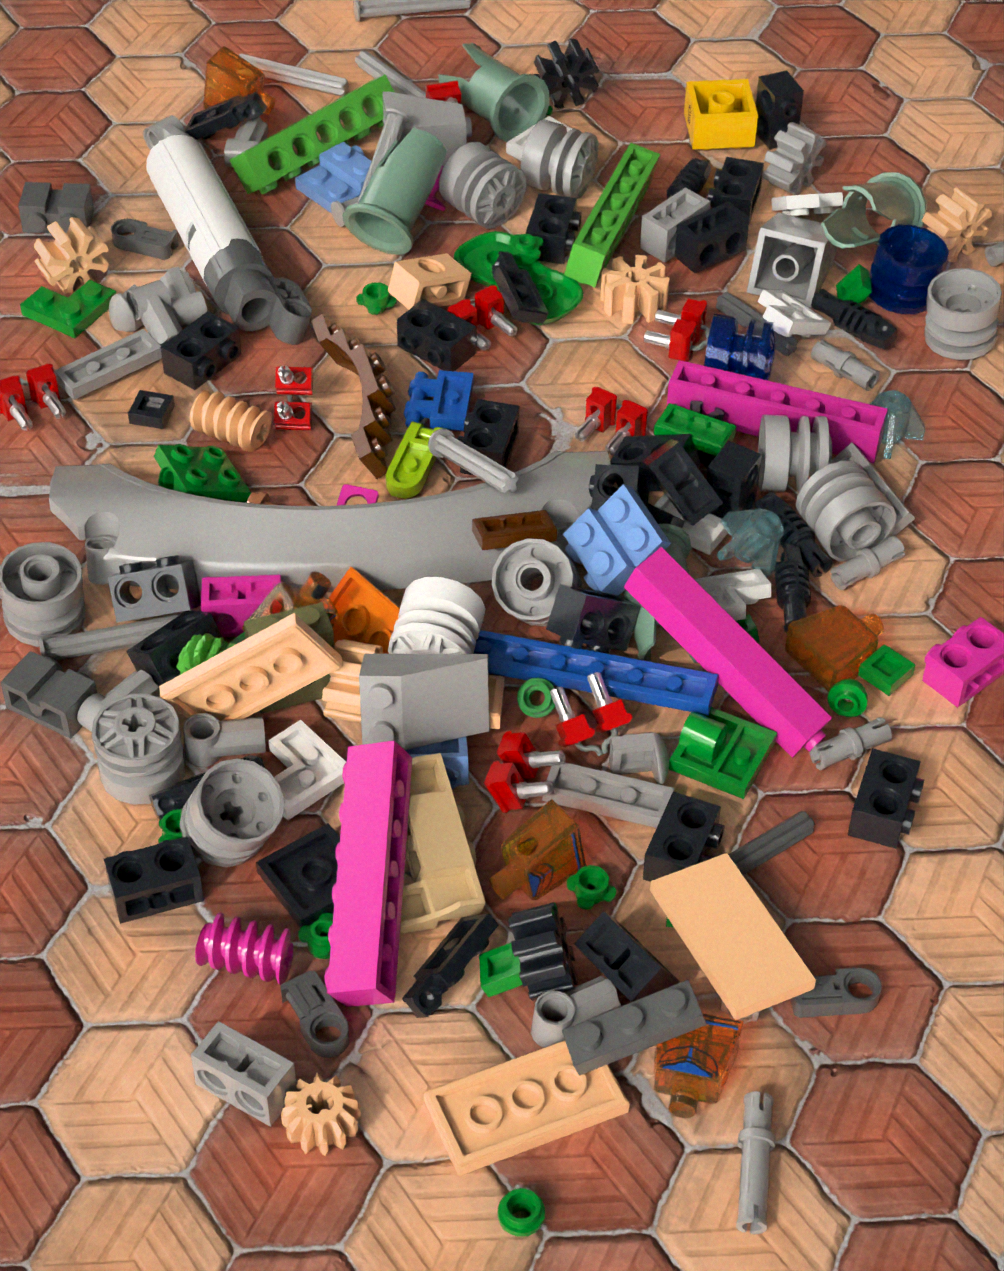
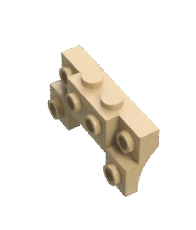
M441 753L416 756L412 759L406 857L414 883L403 886L400 934L435 929L441 920L480 915L485 905V899L475 869V848L472 842H467L464 832V811L461 805H456Z

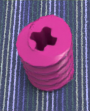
M219 912L212 923L205 924L201 929L195 947V961L200 966L207 964L209 961L210 966L216 970L222 969L226 965L227 971L232 974L239 973L242 969L244 975L248 978L256 977L259 973L260 978L265 982H270L276 977L277 983L282 985L287 980L293 960L294 947L293 943H291V930L285 928L280 938L275 939L274 926L269 924L263 934L258 935V923L252 920L246 931H242L241 918L238 916L233 918L229 927H225V915Z

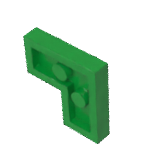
M90 279L70 297L63 296L41 286L20 304L23 316L72 338H76L109 309V301L117 293L115 290Z

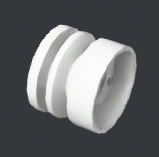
M424 577L413 581L404 593L399 616L389 641V654H473L486 610L482 599L471 588L447 578Z

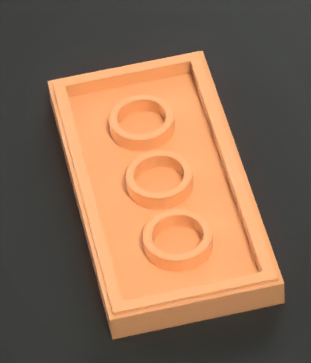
M293 613L159 686L160 697L187 719L198 713H208L215 716L219 721L244 719L343 666L342 657L299 616Z
M728 853L651 881L650 892L735 1021L814 989L816 979Z
M565 1040L423 1092L425 1105L458 1176L629 1112V1102L609 1064L579 1076L573 1065Z

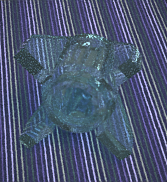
M896 390L885 391L878 394L870 403V405L888 409L882 439L884 444L883 459H891L893 444L899 442L904 435L905 439H924L925 424L909 397Z
M761 508L728 512L720 522L729 535L732 536V541L726 544L716 556L720 561L731 558L734 555L746 563L755 561L751 565L752 569H760L768 578L775 570L780 538L784 532L780 518L774 512Z

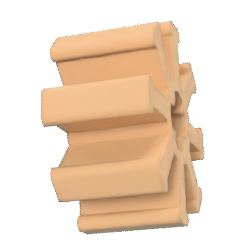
M956 187L952 198L943 193L936 199L940 211L938 214L925 213L922 222L929 228L919 234L920 239L949 262H956L960 251L966 256L975 251L971 239L974 236L986 237L989 228L983 222L992 217V212L989 208L961 187Z
M74 217L70 218L71 223L67 234L58 222L55 221L47 229L56 240L54 242H47L38 238L34 245V248L41 256V259H36L35 263L52 286L57 283L64 293L70 294L74 292L73 286L77 277L84 285L89 279L94 281L88 273L89 269L101 270L105 273L109 266V263L101 254L108 252L106 244L92 226H88L87 229L80 218Z
M644 255L635 256V267H630L624 262L622 256L613 259L612 270H608V268H603L600 300L604 301V312L608 316H612L613 313L623 310L622 322L627 324L634 323L635 311H639L646 318L647 322L654 321L657 309L660 308L665 311L668 305L670 278L665 277L666 267L661 262H658L657 265L646 269L647 256Z
M345 639L342 641L337 640L334 649L341 655L343 666L329 673L331 676L330 682L323 689L322 700L327 701L324 716L361 723L359 673L364 654H382L383 648L378 645Z

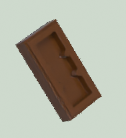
M546 510L472 519V532L482 550L506 548L513 543L527 538L544 539L548 542L557 541V528Z

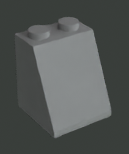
M389 91L382 92L383 126L387 119L385 114L387 108L406 113L411 119L409 123H405L399 142L413 128L427 131L439 139L447 150L443 166H445L449 157L459 147L466 144V137H472L471 118L465 117L462 104Z
M778 212L761 226L747 293L760 296L763 289L782 290L808 308H812V299L816 293H819L834 262L837 246L833 245L825 237L821 223Z

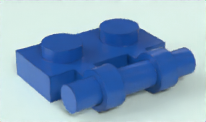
M439 370L437 379H428L429 377L425 372H417L409 384L408 395L410 400L405 404L403 413L406 418L405 425L409 427L412 421L420 423L424 418H430V428L437 426L448 430L464 431L465 417L467 412H469L474 385V373ZM428 397H434L433 401L425 399H427Z

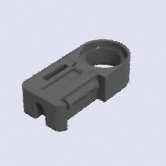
M120 219L111 226L113 244L121 250L167 260L172 255L171 249L176 250L178 247V237L175 229L172 232L149 227L146 222L134 219ZM123 233H134V234L128 235V236H121V235H120V234H123Z
M836 969L835 975L814 976L816 982L813 990L791 998L793 1013L799 1018L864 1014L876 1008L882 985L879 977L869 969ZM855 983H861L871 989L872 995L867 998H858L849 992L848 987Z
M308 971L281 985L282 1002L288 1000L299 1017L301 1033L311 1050L318 1056L332 1058L342 1054L349 1045L348 1022L332 996L327 994V988L315 971ZM327 1026L335 1027L341 1031L340 1037L332 1042H323L316 1037V1034L320 1029Z

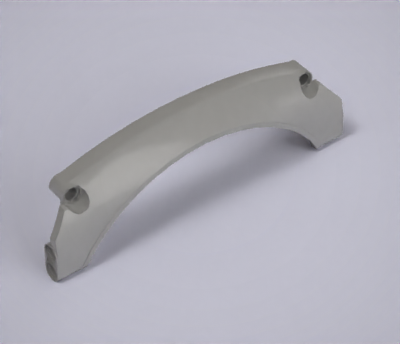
M555 451L542 460L514 472L519 480L515 484L517 489L513 493L510 491L503 493L485 482L472 487L432 496L400 501L339 506H284L225 501L167 489L127 474L113 464L67 465L55 467L50 482L49 502L50 511L72 531L78 540H86L85 550L88 579L94 584H109L107 577L119 573L120 565L142 561L143 568L157 566L155 559L179 555L180 562L193 560L199 591L202 590V578L281 575V584L288 583L315 588L319 584L323 587H330L327 592H333L350 567H354L379 590L407 588L413 581L424 577H443L458 581L461 584L492 580L493 567L499 555L508 547L482 550L472 532V519L546 510L557 528V541L550 543L558 546L567 554L565 547L569 543L563 533L592 506L589 481L591 476L595 475V465L611 464L607 451ZM571 559L573 563L577 566L578 563ZM168 575L166 578L167 588L179 590L177 579L172 575ZM134 581L130 583V586L140 587V585ZM282 587V589H283L286 593H289V592L287 591V589H285V588Z

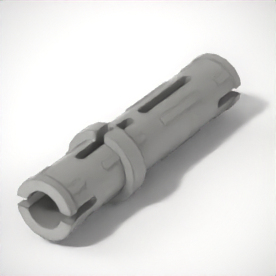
M758 1091L747 1093L744 1096L743 1130L738 1134L737 1144L742 1149L736 1227L739 1231L745 1233L747 1231V1223H751L750 1234H761L767 1231L770 1152L775 1147V1135L771 1132L774 1099L771 1095L765 1093L763 1095V1103H760L761 1092Z

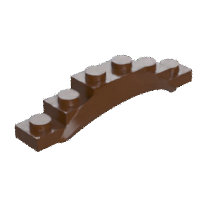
M321 314L311 320L319 344L337 365L354 372L360 377L363 396L362 415L359 429L351 434L360 461L378 479L385 475L388 470L384 457L388 456V452L384 445L393 441L390 435L391 413L396 408L391 396L395 394V390L388 378L383 375V372L387 371L381 357L376 352L371 355L356 337L351 339L338 323L331 324L324 314Z

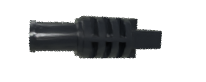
M691 159L680 170L668 188L667 199L685 187L699 195L711 171L710 161Z
M820 289L819 293L814 295L811 302L812 308L831 317L836 327L843 329L859 340L885 350L897 339V329L855 301H843L824 289Z
M773 492L766 494L754 503L755 510L767 531L772 534L773 538L778 541L782 548H784L785 544L800 546L802 562L808 565V569L814 577L822 576L818 567L824 573L830 570L833 564L832 559L815 543L814 532L796 514L792 507Z
M785 544L780 562L776 561L774 564L777 603L784 612V631L790 636H801L807 633L809 628L807 607L811 602L808 565L802 562L800 546Z

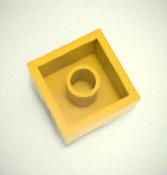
M748 79L686 81L684 115L693 150L755 147L758 113Z

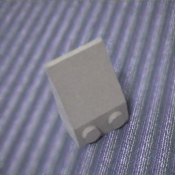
M364 654L359 673L363 745L395 740L404 750L484 733L490 730L488 654Z

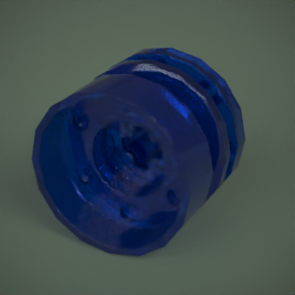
M896 225L887 228L880 235L874 261L869 272L872 288L869 297L880 307L898 314H918L926 311L929 284L933 278L944 271L948 259L949 250L946 243L937 234L923 227Z
M714 314L708 336L704 366L768 381L771 377L776 349L774 322H764L760 337L755 336L756 320L751 319L745 334L738 333L737 317Z

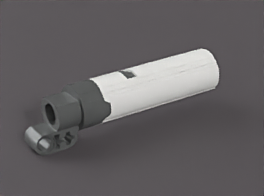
M186 135L170 136L159 141L148 155L146 170L218 307L225 314L230 315L234 325L241 330L256 331L269 325L274 335L280 341L292 345L302 343L313 312L309 302L298 284L288 279L274 278L201 143H198L193 137Z

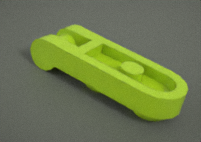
M414 421L410 423L386 472V488L392 496L407 499L414 497L422 490L437 459L429 451L428 441L432 433L442 429V427L436 426L434 429L425 428L423 423Z

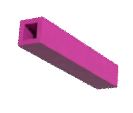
M662 547L634 569L624 588L708 673L718 674V683L760 726L777 732L776 742L792 758L804 747L810 752L814 746L827 736L822 729L832 717Z

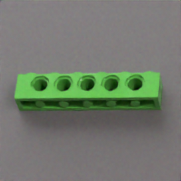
M386 74L367 82L229 159L247 194L257 190L260 191L261 195L278 187L276 180L284 177L285 181L302 173L300 166L307 163L309 167L320 163L319 154L342 142L348 144L347 140L351 137H354L355 141L369 135L372 133L370 127L374 124H377L378 128L382 127V92H394ZM317 132L321 137V141L317 137ZM293 145L296 147L298 155L295 153ZM269 158L273 161L274 168L271 167Z
M630 142L573 243L564 273L565 276L575 279L581 284L596 287L602 276L603 268H606L650 187L660 157L659 153Z

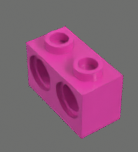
M281 575L202 578L201 611L211 613L223 637H238L245 631L244 621L283 612V604L275 598L276 587L279 585L282 588L280 585ZM277 587L276 595L279 600L283 601L282 590Z
M982 617L968 626H961L952 638L942 645H934L928 651L924 659L926 665L922 681L957 708L1004 674V633Z

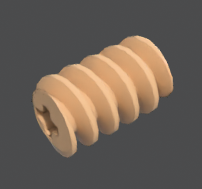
M203 390L197 396L190 414L191 426L195 431L205 432L207 436L217 437L218 440L229 442L230 445L241 447L242 450L247 452L257 450L265 442L271 430L273 419L269 411L264 410L261 412L259 407L253 405L249 407L247 402H237L232 396L225 398L224 394L219 391L210 395L208 390Z

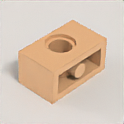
M447 253L395 261L388 292L408 309H411L422 299L438 307L453 305L465 299L472 273Z

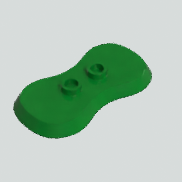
M494 231L475 236L457 248L454 253V260L472 273L470 277L472 281L488 287L491 285L497 286L492 273V265L495 264L500 251L508 253V248L512 246L510 238L513 235ZM538 261L528 265L516 262L519 269L528 270L548 311V316L543 324L528 323L545 325L558 321L570 314L583 299L582 287L575 279L547 268Z

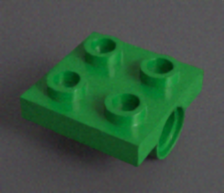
M183 444L158 445L154 454V458L161 468L158 486L195 496L233 502H247L251 491L222 448L216 446H186Z
M711 707L709 715L691 712L682 728L679 744L669 759V770L744 799L776 743L777 732Z

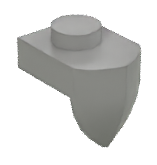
M134 284L128 290L137 288L138 286ZM127 291L123 294L113 295L109 301V316L113 327L116 330L125 332L138 330L143 325L142 320L135 319V315L126 299Z
M654 732L611 737L609 754L611 773L623 775L652 771L656 783L662 785L666 780L669 768V754L664 739Z

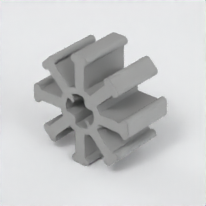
M791 122L788 124L787 133L780 130L774 137L778 148L776 151L771 152L768 150L766 152L764 161L770 163V165L762 174L763 178L768 180L769 183L789 193L799 195L802 184L809 187L814 181L811 174L812 168L815 166L821 167L824 157L819 155V152L826 146V140L821 138L820 134Z

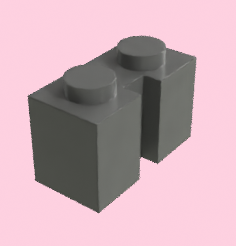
M25 182L18 205L22 230L27 233H50L47 227L56 221L67 234L71 223L70 218L72 217L80 218L88 229L94 213L90 184L64 183L62 190L52 189L51 183Z
M32 651L0 682L7 709L70 739L82 727L77 720L80 706L89 696L97 693L95 681L85 673H77L70 669L64 673L62 666L56 660L50 657L45 658Z

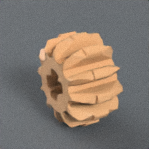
M317 1072L313 1080L314 1083L308 1084L299 1079L298 1084H296L297 1092H286L284 1098L285 1108L281 1112L282 1125H285V1128H287V1138L291 1144L301 1142V1149L304 1150L305 1154L314 1146H318L320 1152L325 1156L329 1150V1145L334 1144L343 1150L346 1145V1137H356L358 1131L357 1120L361 1116V1108L358 1100H355V1091L351 1085L341 1087V1081L337 1075L328 1082H323L322 1077Z

